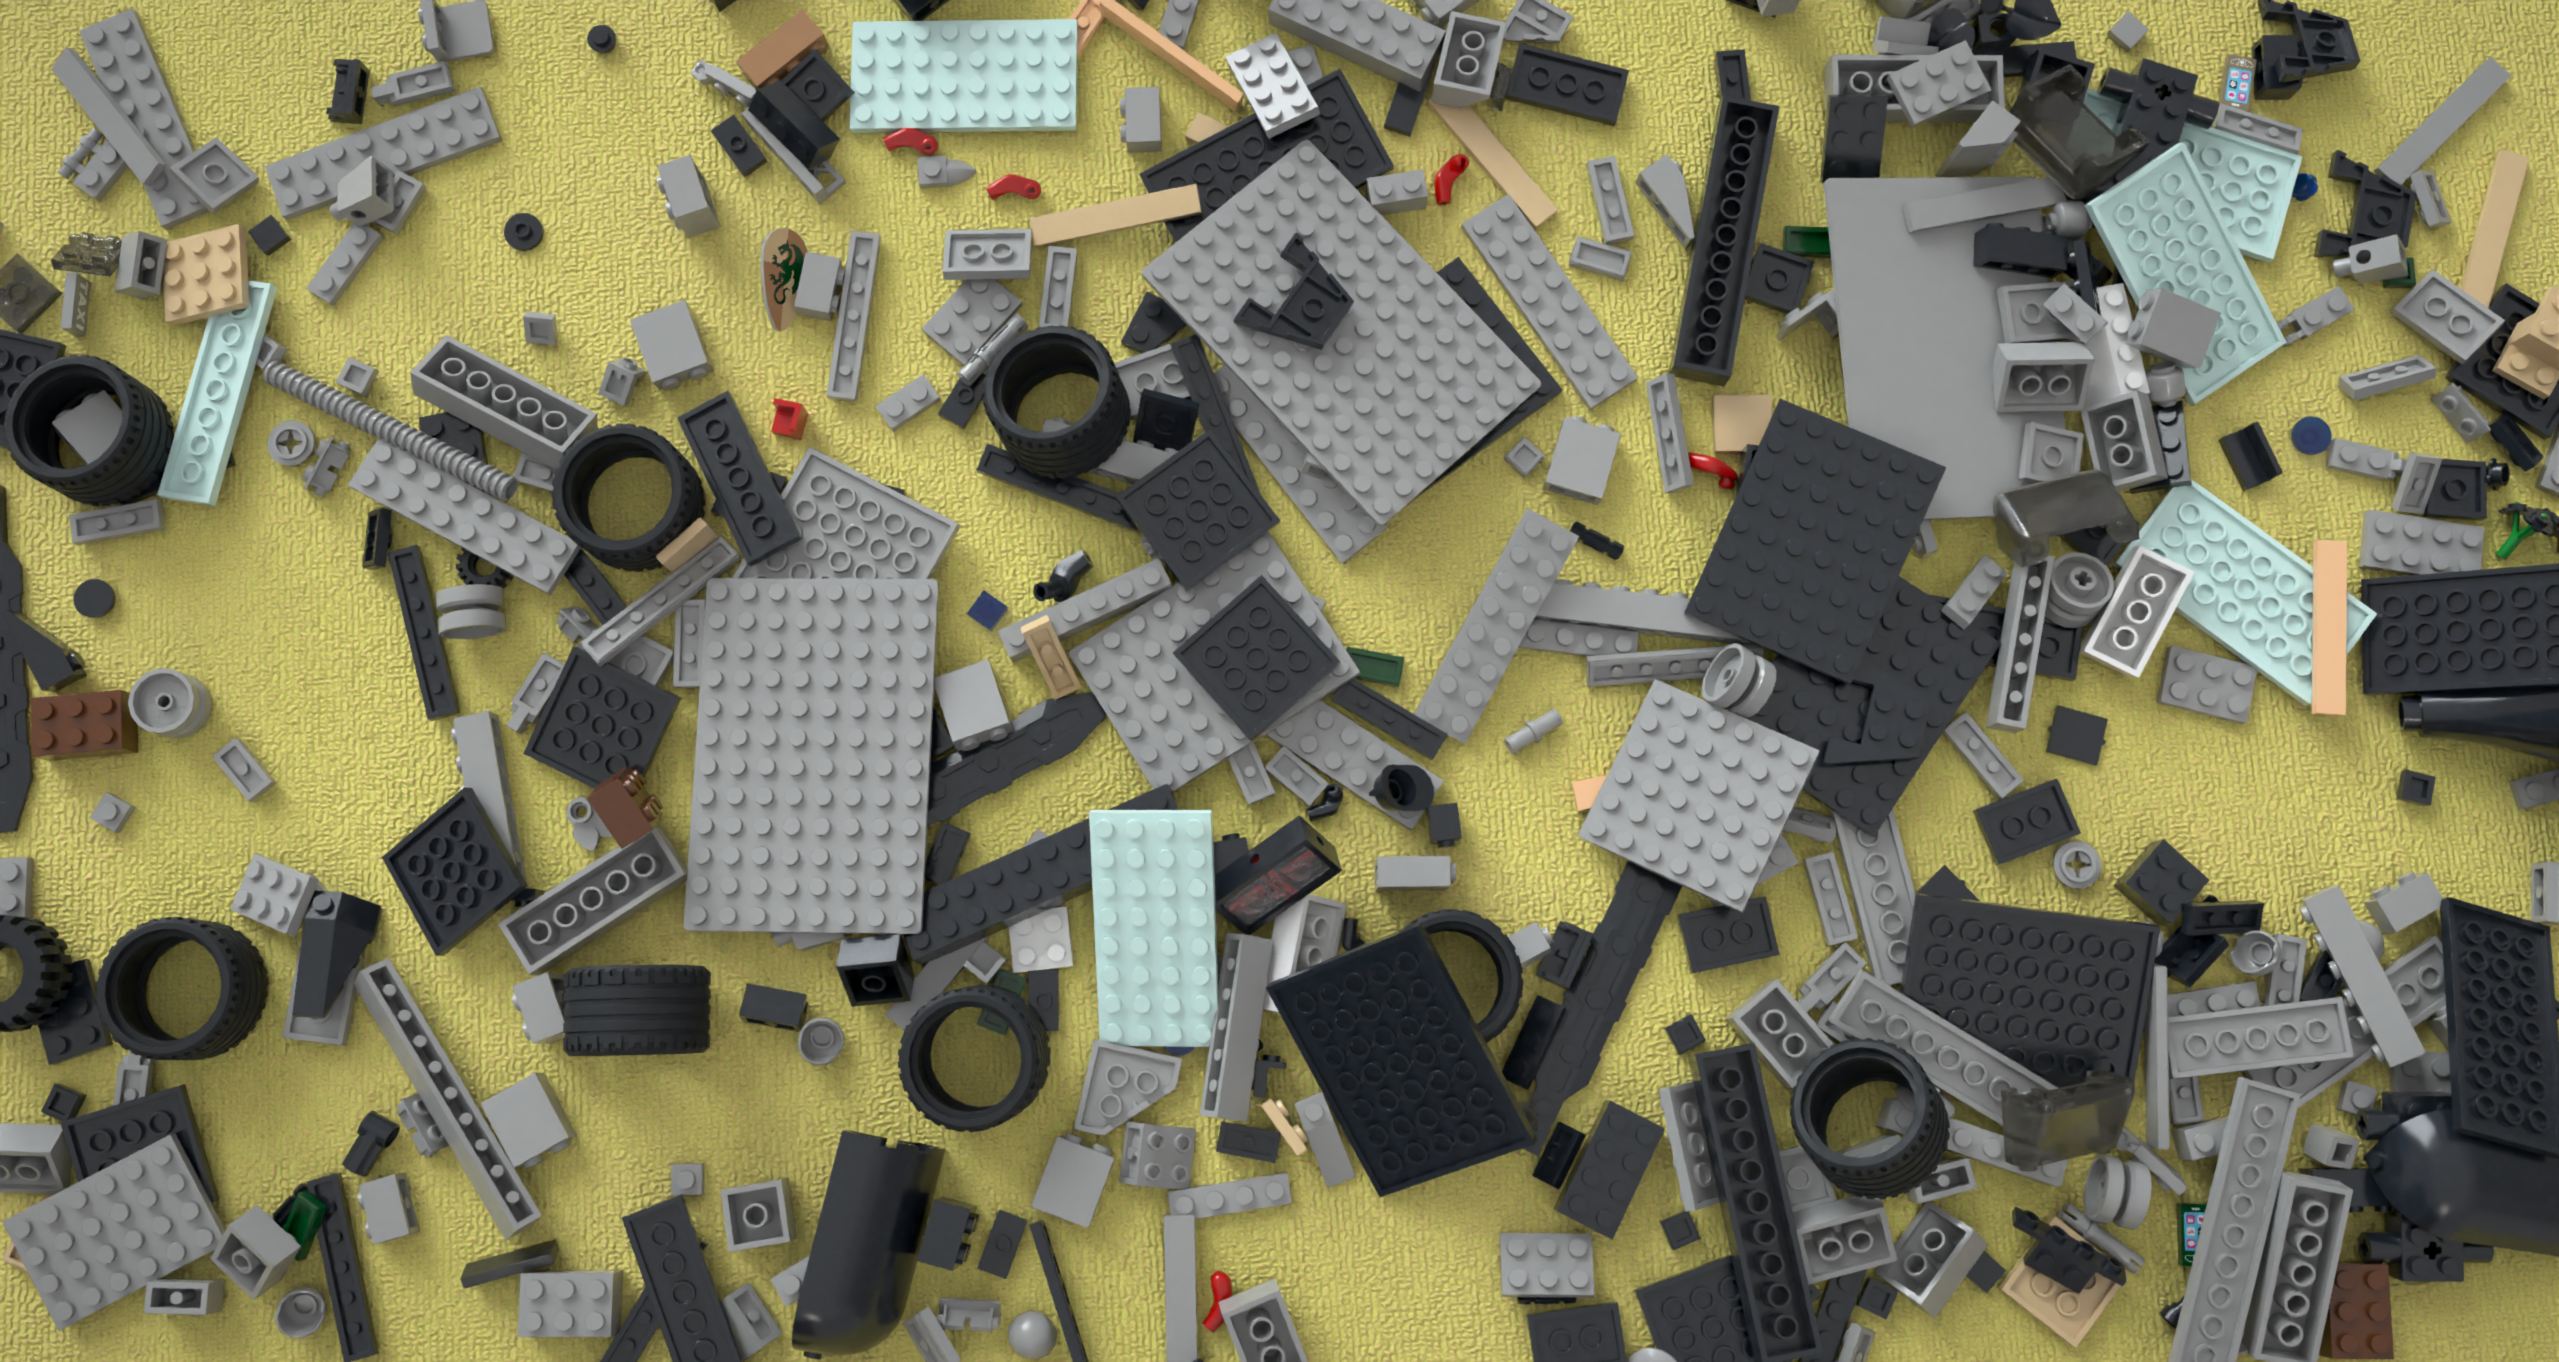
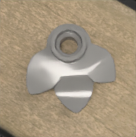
M586 797L575 798L569 803L566 812L567 818L574 825L573 836L582 847L594 851L600 836L613 837ZM586 807L587 815L582 818L579 817V809Z

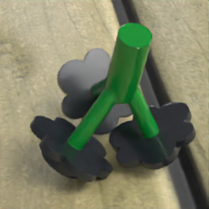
M2515 502L2508 504L2507 508H2502L2498 511L2500 514L2513 516L2512 534L2496 552L2497 555L2505 560L2523 539L2537 532H2542L2549 537H2559V517L2548 508H2527L2526 504ZM2520 515H2523V519L2529 525L2519 532Z

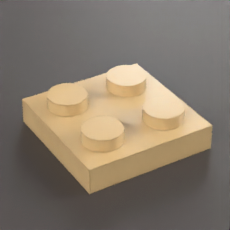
M1270 1097L1261 1106L1298 1156L1307 1149L1304 1142L1308 1138L1298 1124L1292 1127L1287 1121L1286 1117L1290 1113L1280 1099L1274 1102Z

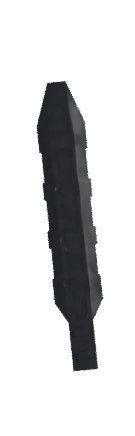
M1 485L0 833H8L18 830L33 774L31 746L28 745L27 709H29L28 688L25 687L24 656L1 614L6 609L22 613L21 595L23 594L22 564L8 544L6 488Z
M1093 692L1065 696L1056 700L1054 698L1047 699L1019 714L1017 719L1011 721L1014 731L1007 733L1008 735L998 741L987 740L979 743V746L969 751L957 750L936 762L931 761L927 827L938 821L943 822L960 813V809L990 793L995 794L1012 785L1014 780L1042 765L1047 766L1075 751L1107 716Z
M1627 862L1615 887L1616 893L1605 916L1594 930L1590 940L1591 945L1576 976H1574L1569 989H1566L1564 993L1565 999L1561 1006L1566 1008L1565 1014L1535 1076V1089L1524 1110V1114L1538 1139L1534 1145L1523 1149L1538 1156L1563 1102L1589 1084L1601 1059V1050L1614 1023L1618 1022L1627 1004L1625 1000L1640 969L1644 968L1652 951L1651 945L1665 916L1670 914L1682 888L1681 885L1634 863Z

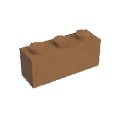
M802 9L738 59L736 63L742 74L758 90L782 80L814 49L822 55L829 45L824 33Z

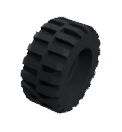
M0 915V950L11 945L18 952L23 964V976L18 989L9 999L0 1002V1032L24 1031L30 1029L32 1025H40L47 1020L46 1014H54L60 1008L57 1002L59 999H65L69 992L65 987L67 982H72L73 973H68V965H72L71 955H66L64 950L68 949V946L64 939H56L59 935L53 927L46 926L45 922L38 919Z

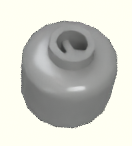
M2080 200L2058 202L2053 206L2051 213L2047 214L2046 226L2049 231H2055L2057 235L2073 239L2083 237L2087 230L2091 229L2093 221L2084 206V202Z
M2174 362L2156 363L2146 373L2150 401L2158 403V406H2173L2177 403L2176 400L2185 395L2184 372L2182 368L2175 366Z

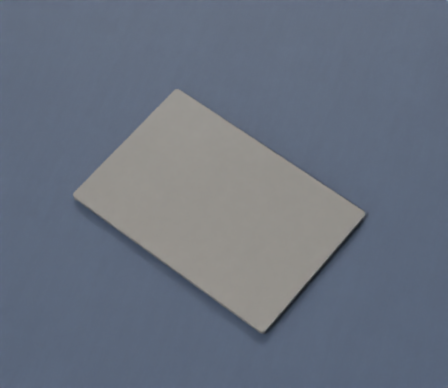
M1303 140L1142 270L1143 279L1378 526L1385 525L1541 386V381L1309 140ZM1295 233H1298L1303 238L1304 245L1310 252L1313 251L1317 255L1319 263L1327 273H1331L1354 300L1352 307L1322 350L1237 325L1233 322L1248 298L1276 314L1303 276L1304 272L1280 257L1281 252Z
M2034 177L1829 178L1824 182L1848 427L1946 467L1923 520L2064 515L2074 511L2072 492L2018 480L2025 424L2032 421L2065 429L2063 411L1996 412L1992 374L1997 344L2005 343L1996 289L2001 286L2049 283V279L2047 277L1973 267L1974 234L1986 227L1989 223H2002L2007 228L2028 227L2030 231L2042 232L2041 209L1909 233L1902 205L1907 202L2036 179Z
M711 578L707 581L684 928L686 930L919 934L922 931L939 583L935 579Z

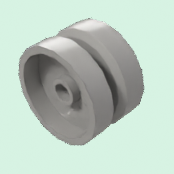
M2071 552L2060 556L2053 563L2045 616L2053 623L2066 628H2080L2089 625L2110 600L2114 590L2113 576L2107 566L2096 557L2086 553Z
M474 584L449 587L436 592V610L445 614L438 618L439 636L448 639H478L506 632V616L498 611L504 605V595L501 587Z
M1737 643L1730 644L1722 649L1709 665L1702 682V695L1710 703L1748 719L1755 715L1770 697L1776 682L1775 666L1758 655L1754 656L1752 651Z
M159 668L147 672L135 682L130 691L128 706L131 717L143 729L166 737L184 738L195 734L204 727L210 717L212 701L209 690L198 679L173 669Z
M2106 1154L2097 1155L2089 1168L2085 1182L2083 1198L2086 1217L2091 1221L2104 1224L2110 1223L2113 1220L2117 1227L2130 1230L2138 1229L2146 1216L2151 1198V1173L2148 1166L2132 1160L2122 1163L2118 1157Z

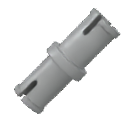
M1552 708L1536 720L1527 721L1524 723L1525 727L1504 738L1505 745L1515 755L1516 752L1532 742L1538 743L1541 741L1543 735L1562 725L1563 720L1559 713Z

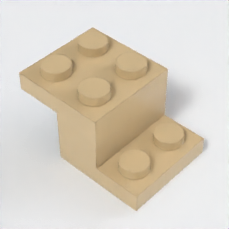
M2555 285L2548 288L2536 312L2517 323L2492 370L2542 399L2551 395L2559 379V287Z

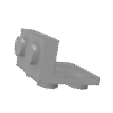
M420 0L421 8H418V16L425 28V34H422L423 46L438 62H450L488 55L494 52L489 10L484 0L440 7L436 0Z
M1830 290L1825 295L1821 291L1809 299L1808 305L1801 311L1799 308H1796L1784 317L1785 321L1779 325L1780 331L1776 335L1778 340L1780 341L1815 316L1832 339L1838 336L1839 330L1834 290Z

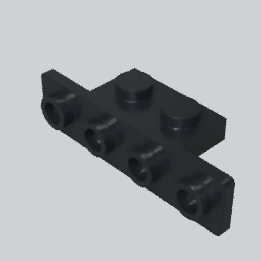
M2210 894L2203 902L2219 901L2215 896ZM2180 926L2163 944L2160 955L2155 957V964L2166 966L2167 979L2171 978L2191 988L2228 948L2229 943L2225 937L2218 934L2188 936L2180 932Z
M2018 1207L2013 1209V1226L2036 1239L2023 1257L2025 1265L2078 1294L2095 1272L2120 1286H2124L2127 1282L2125 1267L2115 1257L2099 1253L2089 1243L2070 1237L2062 1228L2055 1225L2051 1226L2041 1221L2031 1211H2023Z

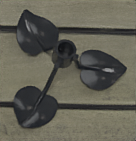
M1981 0V9L1965 19L1960 10L1955 8L1946 9L1939 13L1931 23L1927 46L1939 47L1938 52L1966 40L1971 49L1975 41V30L1968 22L1983 14H2001L2003 11L2011 13L2012 15L2006 23L2007 30L2015 38L2021 40H2035L2046 37L2057 31L2062 24L2051 0H2016L2014 8L2006 6V0Z

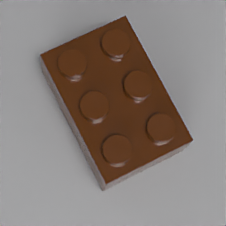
M123 690L31 698L32 757L47 761L138 753V725L130 714L128 706L130 693Z
M629 765L598 784L586 798L621 849L653 830L663 815L661 812L663 806L654 793L649 795L643 786L646 784L644 777L639 770H632Z
M2338 1261L2319 1351L2320 1356L2331 1359H2394L2388 1264Z

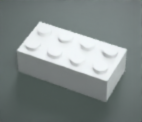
M2140 545L2132 547L2114 581L2112 596L2094 619L2080 645L2079 653L2130 678H2139L2195 572Z

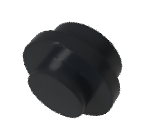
M607 25L593 27L587 36L589 46L598 53L612 51L617 40L615 32Z

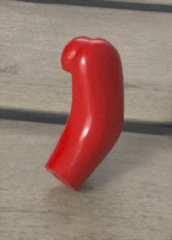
M903 128L883 138L888 151L909 146L923 154L933 155L938 150V142L933 136L913 128Z
M1465 155L1452 156L1436 173L1434 177V190L1437 205H1448L1451 203L1453 182L1469 165V160Z
M1013 174L1005 175L986 187L992 200L1007 193H1016L1028 199H1036L1041 194V186L1037 181Z
M1688 453L1690 467L1720 477L1718 482L1720 488L1731 490L1734 487V481H1738L1736 471L1721 460L1703 454Z
M1216 1271L1211 1275L1213 1305L1203 1321V1325L1213 1333L1225 1322L1218 1302L1233 1296L1231 1279L1222 1271Z

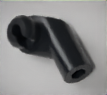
M1330 784L1325 788L1321 804L1306 808L1310 822L1333 816L1338 812L1343 800V791L1337 784Z
M1344 918L1341 943L1346 951L1367 944L1357 935L1358 919Z

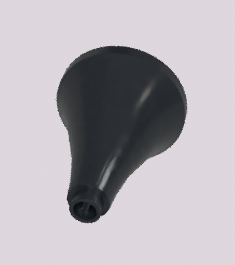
M2559 686L2416 693L2415 696L2399 697L2398 713L2402 732L2417 731L2420 738L2448 739L2499 746L2559 762Z

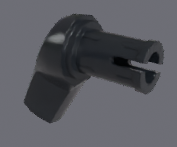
M1080 550L1059 561L1050 576L1049 582H1039L1034 586V597L1038 601L1054 599L1057 602H1063L1072 597L1079 585L1080 579L1094 567L1087 552Z

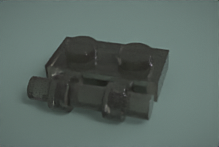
M82 232L80 235L70 234V244H64L51 259L54 270L111 277L118 268L122 240L118 236L108 235L106 238L95 237L93 233Z

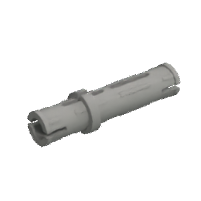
M1014 314L980 350L977 349L973 353L972 359L957 372L959 379L965 385L971 386L991 366L993 358H996L998 355L997 353L1008 342L1014 340L1015 337L1028 328L1026 321L1020 315Z
M2070 1202L2062 1206L2072 1216L2070 1217L2060 1209L2057 1217L2078 1231V1235L2085 1240L2089 1239L2107 1254L2118 1259L2131 1273L2134 1274L2140 1270L2130 1260L2133 1259L2143 1266L2145 1261L2143 1256L2137 1254L2099 1226V1222L2089 1220L2086 1215Z

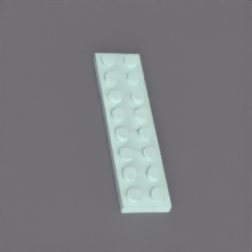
M248 280L250 307L208 317L157 494L158 496L165 499L216 506L277 291V287L271 283Z

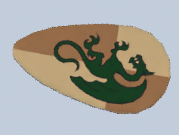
M778 228L770 232L764 239L761 249V277L764 302L768 317L776 331L786 330L796 315L794 304L805 253L808 252L802 238L789 228Z

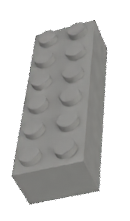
M1273 0L1268 8L1270 25L1392 81L1405 84L1419 92L1441 54L1446 30L1379 0Z
M1832 54L1824 67L1826 111L1828 95L1888 96L1885 122H1908L1886 78L1890 73L1931 55ZM1974 55L1991 88L1988 95L1927 122H1976L1992 100L2005 109L2003 55Z
M447 335L410 372L414 395L554 469L559 467L561 457L565 456L566 450L571 448L577 439L580 440L584 434H589L598 428L596 413Z
M656 825L653 830L625 848L616 847L505 918L498 925L528 974L541 975L686 882L687 866L663 827Z
M2282 1171L2245 1323V1336L2242 1337V1343L2248 1350V1354L2254 1359L2269 1362L2318 1361L2353 1190L2340 1181Z

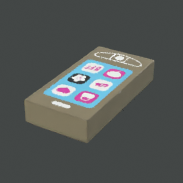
M2232 54L2225 58L2218 100L2219 106L2222 103L2249 112L2257 59Z

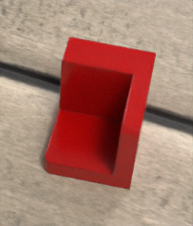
M774 398L773 405L777 411L771 432L774 435L802 440L808 417L807 410L800 403Z

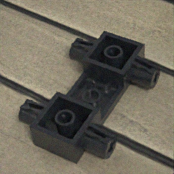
M2143 58L2131 73L2107 67L2100 79L2096 93L2122 103L2116 123L2121 125L2110 162L2100 174V177L2077 169L2069 182L2066 197L2080 200L2086 204L2178 144L2184 123L2209 129L2217 116L2219 102L2193 94L2198 75Z
M2382 1092V1109L2359 1110L2355 1115V1130L2362 1140H2380L2389 1131L2409 1119L2432 1111L2452 1109L2451 1094L2446 1092ZM2397 1209L2396 1213H2384L2385 1232H2361L2359 1237H2357L2358 1253L2364 1263L2388 1264L2389 1276L2402 1282H2464V1263H2490L2494 1255V1247L2452 1241L2433 1235L2415 1225Z

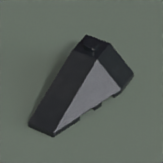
M314 891L304 919L292 1012L294 1017L325 1018L343 990V983L352 968L356 969L360 962V955L367 944H371L376 936L382 912L380 905L344 892Z

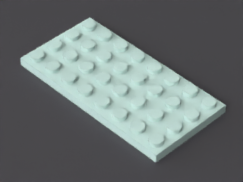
M1077 19L853 22L851 89L855 93L850 97V131L852 133H894L903 128H913L921 132L1077 131L1078 21Z
M2089 88L2087 89L2078 119L2071 123L2056 175H2060L2065 197L2069 182L2077 169L2100 177V174L2109 165L2121 125L2116 123L2122 103L2098 95L2096 90ZM2184 123L2179 143H2185L2240 253L2267 263L2271 262L2275 256L2303 156L2212 127L2204 129Z
M2185 143L2176 144L2084 205L2137 307L2146 289L2163 288L2221 313L2201 367L2182 368L2186 388L2184 396L2188 404L2198 403L2286 343Z
M2192 480V485L2170 488L2114 562L2113 566L2121 570L2132 547L2140 545L2194 571L2195 573L2175 611L2248 665L2253 666L2259 673L2304 706L2311 705L2313 567L2194 480ZM2348 592L2346 656L2377 615L2376 612Z
M1091 810L1089 812L1099 1041L1122 1046L1210 1047L1213 1020L1218 1009V958L1212 810Z

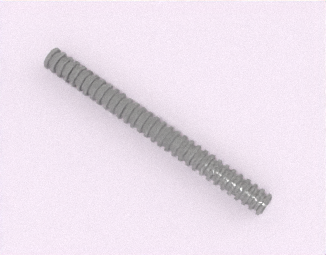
M278 360L270 362L264 370L263 380L266 384L272 385L274 388L280 389L285 393L287 392V394L313 407H317V409L335 418H339L341 421L347 422V424L355 426L357 429H362L363 432L369 433L371 436L377 437L380 440L384 438L386 443L389 444L391 442L392 446H399L400 450H406L408 454H414L416 458H422L424 462L430 463L434 467L437 466L438 469L446 471L448 474H453L454 477L461 478L462 481L468 482L470 485L476 486L486 493H491L493 496L507 501L513 497L517 490V478L509 476V474L497 468L494 469L493 466L486 465L485 462L479 461L477 458L471 457L461 450H456L454 447L448 446V444L440 442V440L428 434L425 435L424 432L418 431L416 428L410 427V425L402 423L400 420H395L394 417L387 416V414L367 404L365 405L363 402L357 401V399L339 390H335L319 380L312 379V377L292 367L290 368V366Z

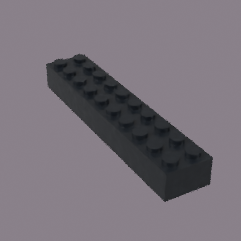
M1723 95L1717 107L1694 230L1695 238L1692 241L1668 374H1674L1675 377L1718 386H1725L1731 378L1779 106Z
M1164 784L1108 810L1181 809L1172 789L1168 784ZM1089 818L924 891L922 931L919 934H903L913 961L923 966L930 961L1093 890Z
M1755 1043L1688 1055L1754 1362H1782L1824 1353Z

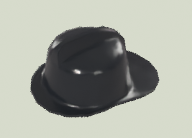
M1392 764L1387 765L1376 778L1373 790L1369 792V796L1375 797L1378 804L1388 811H1420L1427 809L1431 805L1434 798V786L1431 778L1420 767Z

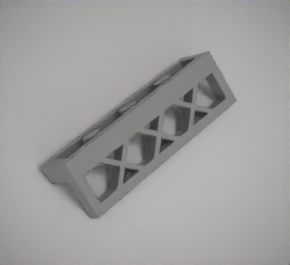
M749 107L741 113L748 126L819 204H822L846 184L842 176L827 160L821 163L824 168H819V164L809 169L805 167L748 111ZM818 173L831 174L835 181L824 189L818 182Z

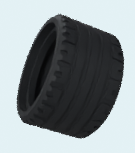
M1065 325L1039 327L1015 337L1014 340L1008 342L997 353L996 358H993L991 366L987 369V376L983 381V404L986 414L1007 452L1022 468L1027 469L1033 474L1037 473L1042 477L1048 476L1054 479L1057 477H1061V479L1071 476L1076 477L1079 474H1085L1092 469H1096L1103 462L1105 463L1117 451L1118 446H1121L1123 437L1128 432L1127 427L1130 425V400L1112 357L1099 340L1096 341L1093 335L1087 334L1086 331L1081 329L1077 330L1075 327H1065ZM1075 373L1093 378L1099 383L1097 397L1091 409L1071 426L1058 431L1044 433L1031 431L1017 424V414L1024 397L1033 387L1045 379L1059 374Z
M70 355L69 357L64 356L47 362V364L38 367L37 370L29 374L22 381L8 404L5 414L4 437L7 441V449L11 452V458L16 461V465L20 469L24 470V473L82 504L110 506L111 504L116 505L122 501H128L136 495L138 496L157 480L168 460L174 439L172 430L174 426L170 420L172 417L170 412L167 411L166 404L159 395L146 385L105 359L102 360L99 357H90L88 355ZM105 390L108 395L117 394L123 411L122 423L110 447L98 459L88 465L64 469L59 455L60 436L56 433L52 422L59 413L82 404V400L92 393L98 394Z
M618 423L615 426L605 425L603 428H596L593 432L584 434L583 438L577 439L573 443L574 445L566 450L565 456L561 457L560 465L556 468L555 477L552 480V486H554L551 491L553 509L556 510L555 516L561 528L567 532L568 537L597 560L615 569L620 570L622 568L625 571L641 572L643 569L649 571L662 567L663 565L656 558V555L700 517L703 519L705 515L703 506H705V493L700 485L702 482L696 470L670 441L662 435L659 436L656 431L644 426L636 427L634 424ZM628 458H649L665 464L671 478L672 495L670 505L660 522L644 535L629 540L617 541L598 536L589 518L588 502L590 492L600 475L615 463Z
M1446 909L1427 913L1417 918L1405 928L1422 922L1428 935L1443 931L1458 932L1480 943L1490 954L1496 966L1498 990L1492 1008L1486 1017L1477 1024L1486 1043H1488L1505 1030L1508 1026L1507 1024L1512 1021L1520 1005L1519 999L1522 998L1523 979L1521 974L1523 970L1519 955H1516L1515 946L1509 937L1501 932V928L1489 919H1484L1481 915L1470 911Z
M162 917L160 920L152 919L146 923H141L137 925L136 929H130L124 937H120L116 941L117 944L110 948L109 954L102 962V968L99 969L95 999H97L98 1003L96 1005L97 1011L101 1015L99 1018L106 1026L105 1030L112 1035V1039L118 1042L122 1048L131 1050L132 1054L147 1059L202 1060L228 1052L229 1048L238 1046L242 1040L248 1037V1033L254 1030L255 1024L262 1016V1010L265 1009V999L268 997L267 970L263 965L264 960L259 955L258 949L251 945L252 941L246 938L240 931L234 930L233 927L206 920ZM194 940L204 946L213 956L220 972L221 993L217 1007L209 1020L196 1032L177 1039L164 1032L153 1020L148 1010L146 999L147 981L152 968L163 954L182 942Z
M612 965L571 968L564 977L566 992H564L565 1007L563 1017H565V1023H563V1033H565V1037H563V1051L568 1056L704 1053L710 1047L709 1014L711 1005H709V999H711V990L709 985H711V972L704 966Z
M974 985L942 993L929 1000L910 1019L911 1023L906 1026L903 1037H901V1049L898 1050V1068L901 1069L899 1077L902 1080L904 1091H907L909 1094L908 1099L913 1103L918 1112L922 1111L925 1114L924 1117L931 1120L938 1126H945V1129L957 1132L988 1130L1015 1117L1036 1099L1049 1073L1047 1066H1050L1051 1047H1048L1050 1040L1045 1025L1040 1022L1041 1017L1030 1004L1027 1005L1025 1003V999L1012 991L1007 992L1005 988L992 985ZM960 1008H982L997 1014L1009 1025L1017 1038L1021 1054L1019 1076L1014 1088L998 1104L982 1107L964 1104L944 1091L936 1079L931 1060L933 1039L944 1020Z
M1856 1038L1852 1041L1845 1040L1840 1044L1830 1046L1827 1050L1821 1051L1820 1055L1814 1057L1811 1063L1804 1067L1803 1073L1798 1076L1797 1084L1793 1088V1096L1790 1100L1792 1106L1790 1116L1792 1127L1795 1130L1794 1134L1817 1168L1834 1186L1839 1189L1842 1188L1844 1192L1860 1198L1863 1196L1867 1199H1886L1890 1196L1894 1198L1898 1197V1194L1910 1192L1914 1187L1916 1189L1920 1186V1183L1930 1178L1929 1175L1937 1170V1165L1944 1158V1151H1947V1142L1950 1137L1948 1128H1950L1948 1112L1940 1094L1923 1067L1906 1050L1901 1047L1897 1048L1895 1044L1887 1043L1880 1039L1877 1041L1872 1038H1865L1864 1040ZM1886 1081L1904 1086L1914 1093L1915 1110L1913 1121L1908 1132L1888 1151L1875 1156L1857 1158L1842 1155L1829 1148L1826 1135L1828 1117L1838 1100L1852 1088L1867 1082Z

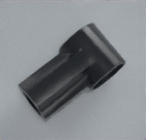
M374 1110L370 1111L360 1123L357 1130L359 1136L342 1162V1165L354 1174L363 1177L368 1176L383 1149L388 1148L397 1137L400 1125Z

